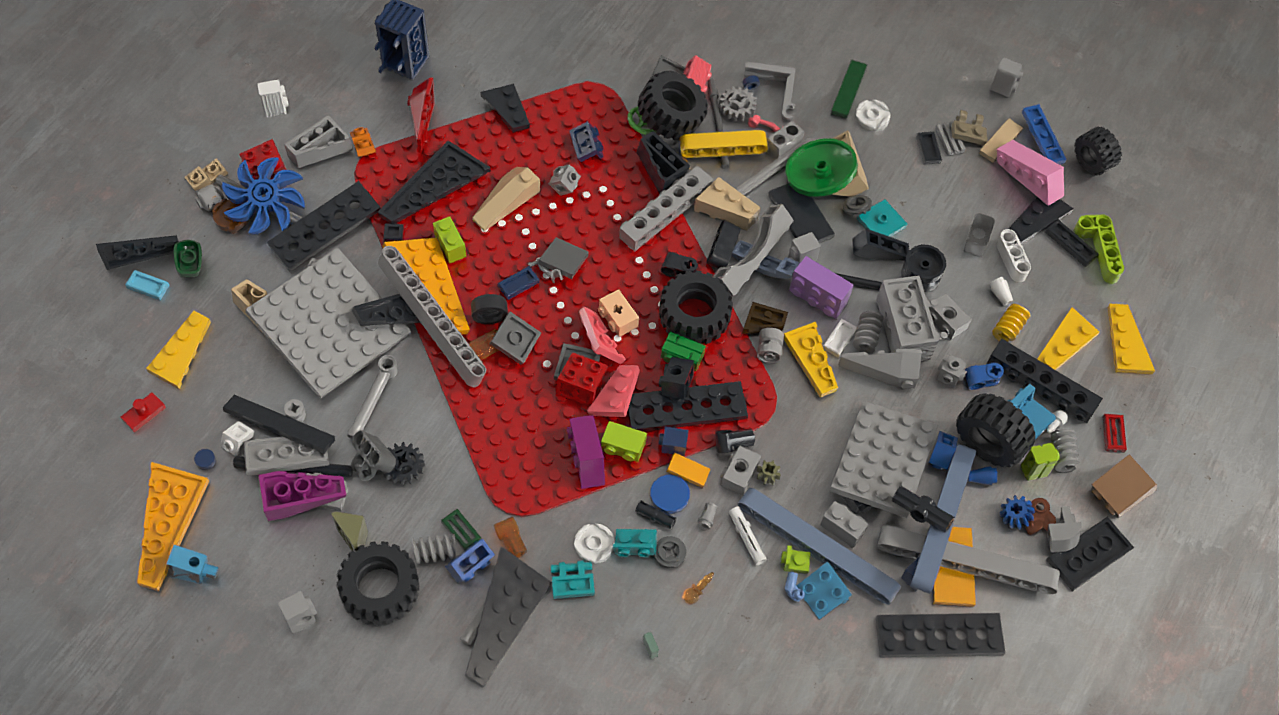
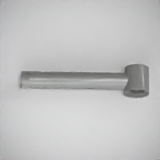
M384 355L379 359L380 371L350 430L348 429L347 437L353 439L357 431H363L388 379H392L397 375L398 368L393 356ZM387 365H392L389 369L384 368Z

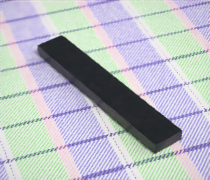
M235 394L223 406V412L323 454L335 442L334 435Z

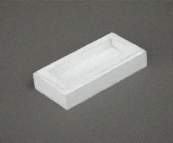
M841 319L823 345V349L839 358L856 333L857 327Z

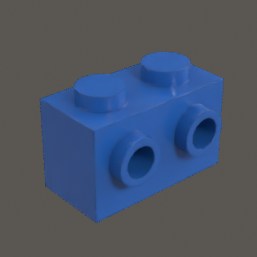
M481 539L472 544L445 567L457 583L461 581L466 583L475 576L474 572L478 568L482 570L491 563L490 559L495 554L486 542Z

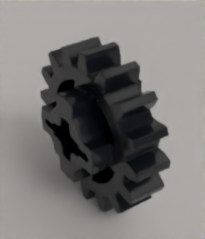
M402 442L400 447L395 443L394 449L388 447V450L394 455L396 463L394 472L386 473L382 471L383 474H386V479L390 480L392 478L393 484L400 481L401 485H404L405 481L412 484V478L418 480V473L423 474L422 467L425 466L423 453H420L419 448L413 449L412 443L407 447L405 442ZM412 456L416 459V463L412 460Z

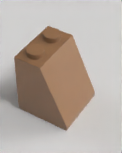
M1129 454L1092 483V493L1098 500L1103 499L1107 503L1105 507L1112 515L1116 514L1120 517L1157 491V484Z

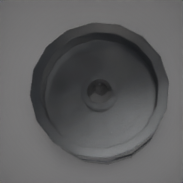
M926 244L914 246L906 256L901 270V277L920 276L924 292L932 291L939 285L946 269V258L934 246Z

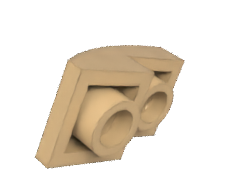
M216 158L203 169L198 166L186 175L185 179L196 191L215 183L218 175L226 176L229 173Z

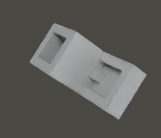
M1069 506L1061 507V523L1048 524L1047 538L1050 552L1068 551L1079 543L1082 523L1076 522L1075 515L1071 514Z

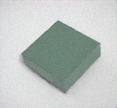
M651 632L643 634L644 646L652 660L658 657V645Z

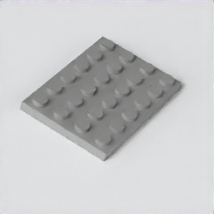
M863 401L830 492L908 518L909 511L892 502V498L899 486H903L916 494L938 425L868 401Z

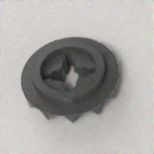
M863 195L849 197L843 203L845 213H850L851 216L866 214L867 211H871L872 206L871 199Z
M666 536L657 541L655 559L660 565L670 568L677 567L684 562L686 547L679 538ZM674 547V556L670 555L666 558V549L671 550Z

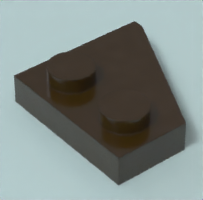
M752 302L742 333H760L765 328H776L783 331L789 312Z

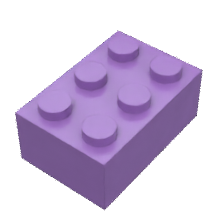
M805 256L793 272L789 291L796 297L807 301L809 305L817 307L825 315L837 319L847 306L854 285Z

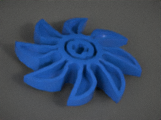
M277 157L266 159L257 167L259 179L254 180L250 174L246 160L239 165L237 176L240 184L247 189L222 183L226 197L235 204H242L224 212L229 219L244 222L250 220L254 213L257 212L256 218L248 232L249 234H259L269 227L271 223L268 215L269 212H275L282 231L287 229L291 217L287 206L281 202L305 209L302 195L292 187L285 188L290 184L303 180L299 173L292 170H281L270 180L279 161Z

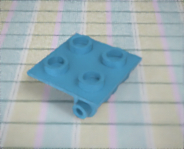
M826 562L796 585L798 589L800 588L801 591H804L805 601L819 620L841 603L845 604L848 602L849 597L852 596L829 562Z

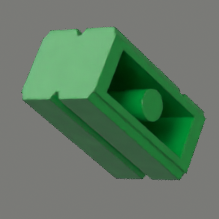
M670 332L662 347L661 358L669 363L671 357L694 360V371H697L704 356L706 346Z

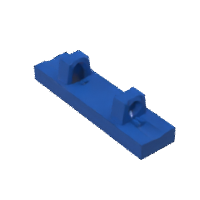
M1040 105L1023 108L1022 114L1042 156L1059 165L1065 164L1067 159Z

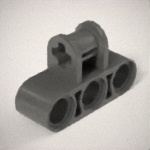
M362 430L354 434L352 445L358 452L351 462V467L353 471L358 472V477L361 480H370L377 470L389 473L394 469L396 459L378 437Z

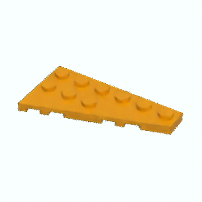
M427 238L384 242L383 248L385 246H393L401 253L460 334H468L470 329L438 239Z

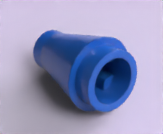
M988 466L970 470L968 482L991 486L992 484H997V468Z

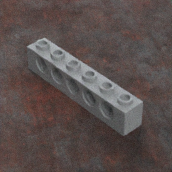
M696 166L693 170H688L683 178L676 180L668 190L662 191L658 198L651 200L642 211H637L632 219L625 221L620 226L619 238L636 251L693 205L695 199L712 184L713 178L699 166Z

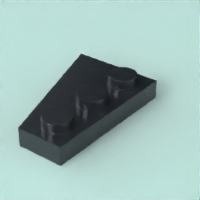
M514 84L480 92L483 100H486L492 110H495L500 115L501 120L512 132L530 128L529 120Z

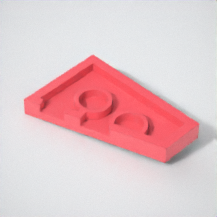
M583 307L579 310L582 318L581 322L587 331L586 335L591 341L592 350L598 355L601 354L622 364L626 359L623 354H618L616 351L617 344L606 335L608 330L599 315Z
M620 365L587 410L589 416L626 417L640 371L638 365Z

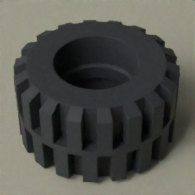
M1097 126L1075 140L1074 152L1076 153V158L1083 169L1095 176L1102 175L1121 162L1122 149L1119 141L1110 130L1104 127Z

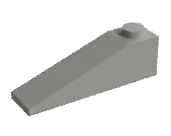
M902 348L896 349V353H885L884 350H880L873 355H868L866 352L841 354L839 367L895 387L911 389L916 387L919 380L922 350Z

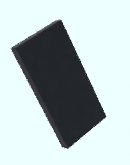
M789 183L769 191L768 195L775 205L783 204L794 220L789 229L795 238L812 232L817 241L821 243L834 237V231L812 196L798 193Z
M1107 516L1082 533L1079 543L1073 549L1055 552L1046 561L1053 569L1060 572L1059 576L1073 592L1128 554L1134 547Z

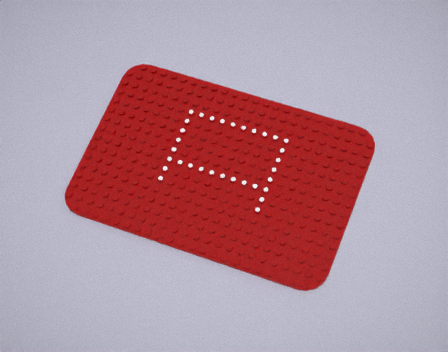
M590 81L576 83L522 100L521 103L530 123V128L512 132L501 120L500 115L495 110H491L428 130L422 153L417 150L415 135L375 148L376 152L364 155L358 161L354 172L355 183L359 181L382 208L447 141L452 142L491 168V172L396 224H404L403 241L436 238L433 223L451 217L465 244V258L449 263L444 253L443 256L470 329L468 334H462V336L486 367V373L481 383L476 387L466 384L422 323H414L486 495L495 507L508 515L519 517L546 512L670 463L673 454L661 453L662 445H658L660 433L664 434L665 429L643 431L647 433V437L639 462L627 461L622 456L609 455L602 450L605 485L581 489L578 468H575L573 456H575V453L571 452L570 447L572 439H568L567 427H570L571 418L589 416L587 410L590 406L556 394L557 380H554V374L564 343L592 350L591 341L586 335L587 331L581 322L582 318L579 310L586 307L599 315L608 330L606 335L617 344L616 351L618 354H623L626 359L622 364H619L601 355L599 362L608 365V368L596 389L595 399L620 365H638L640 369L633 394L661 391L659 379L660 376L664 375L665 365L669 364L661 358V350L669 334L666 332V328L662 327L661 319L659 318L660 297L667 282L672 278L675 280V277L666 276L660 270L668 252H675L679 255L694 258L698 263L697 271H702L703 274L707 272L715 274L711 265L706 263L707 258L683 213L636 251L619 238L620 226L625 221L632 219L637 211H642L651 200H655L660 194L636 153L642 136L630 126L628 122L629 112L623 100L614 89L602 83ZM588 121L599 132L598 140L601 141L604 150H602L604 157L600 159L596 154L580 162L577 158L569 130ZM570 165L575 168L581 177L572 193L559 195L549 185V182L557 167ZM515 167L529 168L540 179V192L489 229L483 231L473 221V216L504 175ZM378 213L370 217V221L382 247L385 224L390 223L379 217ZM556 237L589 252L587 259L572 279L562 275L563 280L558 277L554 279L555 283H553L551 277L542 272L537 264L530 268L539 278L538 284L509 300L506 299L498 288L499 282L528 267V263L540 259ZM618 289L639 317L638 327L620 337L616 332L611 331L606 318H602L598 311L599 299ZM485 294L500 295L507 301L508 313L512 312L541 332L522 365L489 344L502 322L481 324L474 321L471 315V302L473 299ZM688 299L678 305L685 314L693 317H703L713 311L709 304L699 299ZM733 307L730 322L725 333L721 334V337L717 340L712 339L711 343H701L706 346L705 353L697 371H694L690 387L741 381L748 418L677 427L678 429L689 430L684 457H689L715 447L716 431H736L748 428L753 429V432L769 422L776 410L777 394L774 384L762 361L757 358V352L748 335L742 333L744 327ZM722 399L720 403L727 406L730 404V401ZM708 401L701 402L702 407H711ZM688 403L681 406L684 410L692 409V406ZM664 406L662 408L663 411L667 413L673 411L672 407L670 406ZM651 408L643 410L646 415H651L654 412ZM628 410L626 417L593 416L600 445L609 421L631 428Z

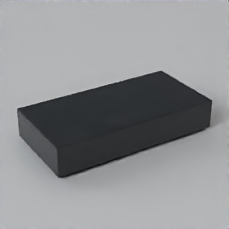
M935 132L917 133L916 138L923 164L941 163L942 157Z

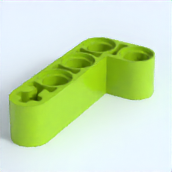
M1103 214L1083 215L1078 219L1073 232L1081 239H1093L1095 250L1099 254L1097 258L1102 278L1106 283L1115 284L1124 271V265L1112 220L1109 216Z

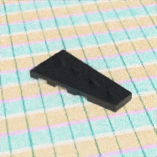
M177 235L99 243L96 244V247L106 269L110 270L173 254L175 243L179 242Z
M400 294L353 306L352 309L360 326L421 323Z

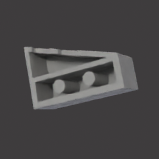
M326 116L284 144L288 158L298 168L353 150L351 138L329 116Z

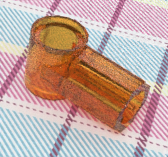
M509 517L494 524L496 534L499 540L503 541L506 550L517 558L523 557L527 553V549L519 534L520 531L514 517Z

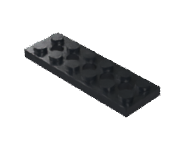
M357 181L267 241V244L290 272L378 213L381 207L363 185ZM353 202L360 204L357 209L350 208ZM339 212L345 214L342 219H336L335 215ZM324 222L330 224L327 229L319 228ZM307 233L314 234V237L310 240L304 238ZM292 243L299 245L296 250L289 249V245Z
M741 381L689 387L685 399L662 396V391L632 394L628 407L631 428L642 432L665 429V427L677 428L748 418ZM727 399L730 401V404L724 406L720 403V400ZM708 401L711 407L704 408L701 406V402ZM688 403L692 406V409L684 410L681 406ZM664 406H670L672 407L673 411L667 413L664 412L662 408ZM651 408L654 412L651 415H646L643 410Z
M1000 613L876 616L880 658L999 656L1006 653ZM957 630L963 631L966 634V639H959L955 632ZM983 630L986 633V639H980L976 635V631ZM935 631L944 632L946 638L944 640L938 639L935 636ZM894 632H902L905 639L897 640L894 637ZM914 632H923L925 635V639L918 640L915 637Z

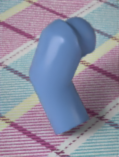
M788 572L785 591L793 601L798 602L804 598L805 593L796 586L798 574Z

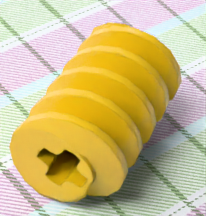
M1011 304L996 324V327L993 328V336L999 342L1001 339L1007 342L1014 341L1016 336L1019 335L1020 330L1023 329V325L1029 320V311L1019 304Z

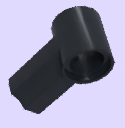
M751 428L736 431L719 430L715 432L716 451L718 453H730L734 449L739 448V446L749 447L754 446L755 435Z

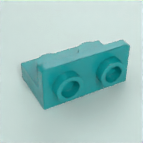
M616 529L615 543L612 546L615 555L620 557H629L630 555L649 557L650 555H656L658 532L656 529Z

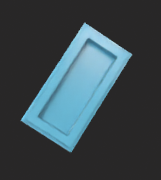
M136 270L133 271L125 284L127 289L158 300L162 299L170 286L167 281Z

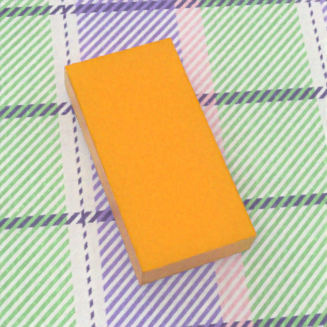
M674 453L666 472L703 488L710 468Z

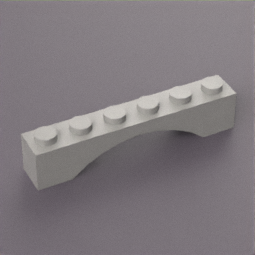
M783 204L770 205L760 217L758 235L749 253L736 264L720 267L713 275L714 278L718 277L722 280L721 284L727 285L729 288L728 292L732 296L739 293L741 286L749 280L753 271L760 266L761 261L769 255L772 247L780 241V237L789 230V226L794 221Z

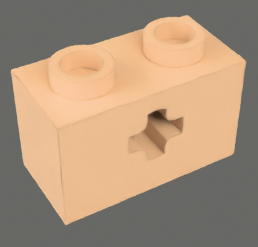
M619 289L599 299V314L602 318H606L612 332H616L620 337L638 327L639 317Z

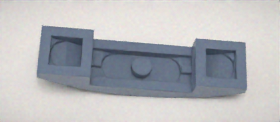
M740 240L734 247L732 256L738 261L742 260L749 253L753 245ZM768 255L761 261L760 266L755 271L775 278L788 279L793 277V272L800 262L787 257L780 260Z

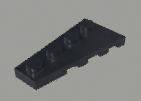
M1036 197L1008 229L1013 230L1020 243L1023 244L1033 238L1038 232L1047 229L1056 220H1061L1065 215L1071 214L1074 208L1061 199L1048 206L1040 198Z

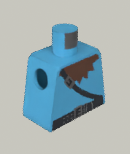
M173 545L166 564L169 577L195 583H201L204 576L215 579L218 572V567L208 564L206 555L177 545Z

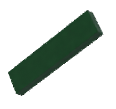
M851 59L830 114L848 118L868 64Z

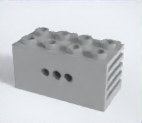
M920 276L883 280L876 300L880 314L884 317L882 322L891 353H896V349L902 348L922 350L921 361L931 360L939 340H945L948 337L946 332L937 333L938 331L934 327L929 307H936L938 301L935 299L928 300L925 296Z

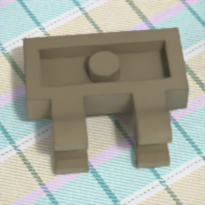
M960 110V115L956 116V120L951 124L952 138L985 145L987 143V128L982 127L984 116L976 114V120H972V124L966 123L967 111Z

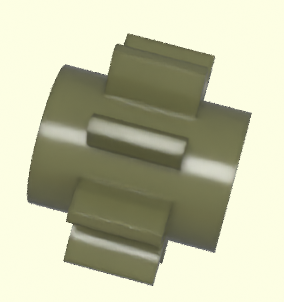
M764 460L762 466H758L756 470L759 472L757 480L761 479L763 485L766 483L774 485L775 479L779 480L781 476L778 473L780 466H776L774 460L771 462Z

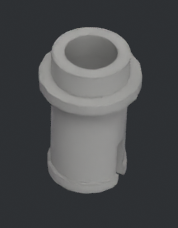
M705 503L703 513L698 518V526L700 528L708 530L713 526L712 521L718 508L715 504Z

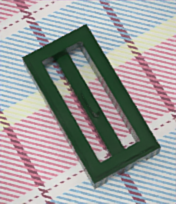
M458 509L441 520V523L451 535L455 534V540L464 551L476 541L482 539ZM454 516H457L460 519L464 526L473 535L474 539H471L468 536L464 529L455 520ZM449 520L461 533V535L466 539V541L468 542L467 544L461 539L457 532L448 523Z

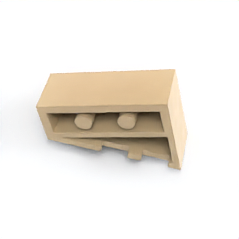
M720 177L695 199L694 211L697 213H706L714 219L716 217L722 220L725 219L746 231L758 221L761 207Z

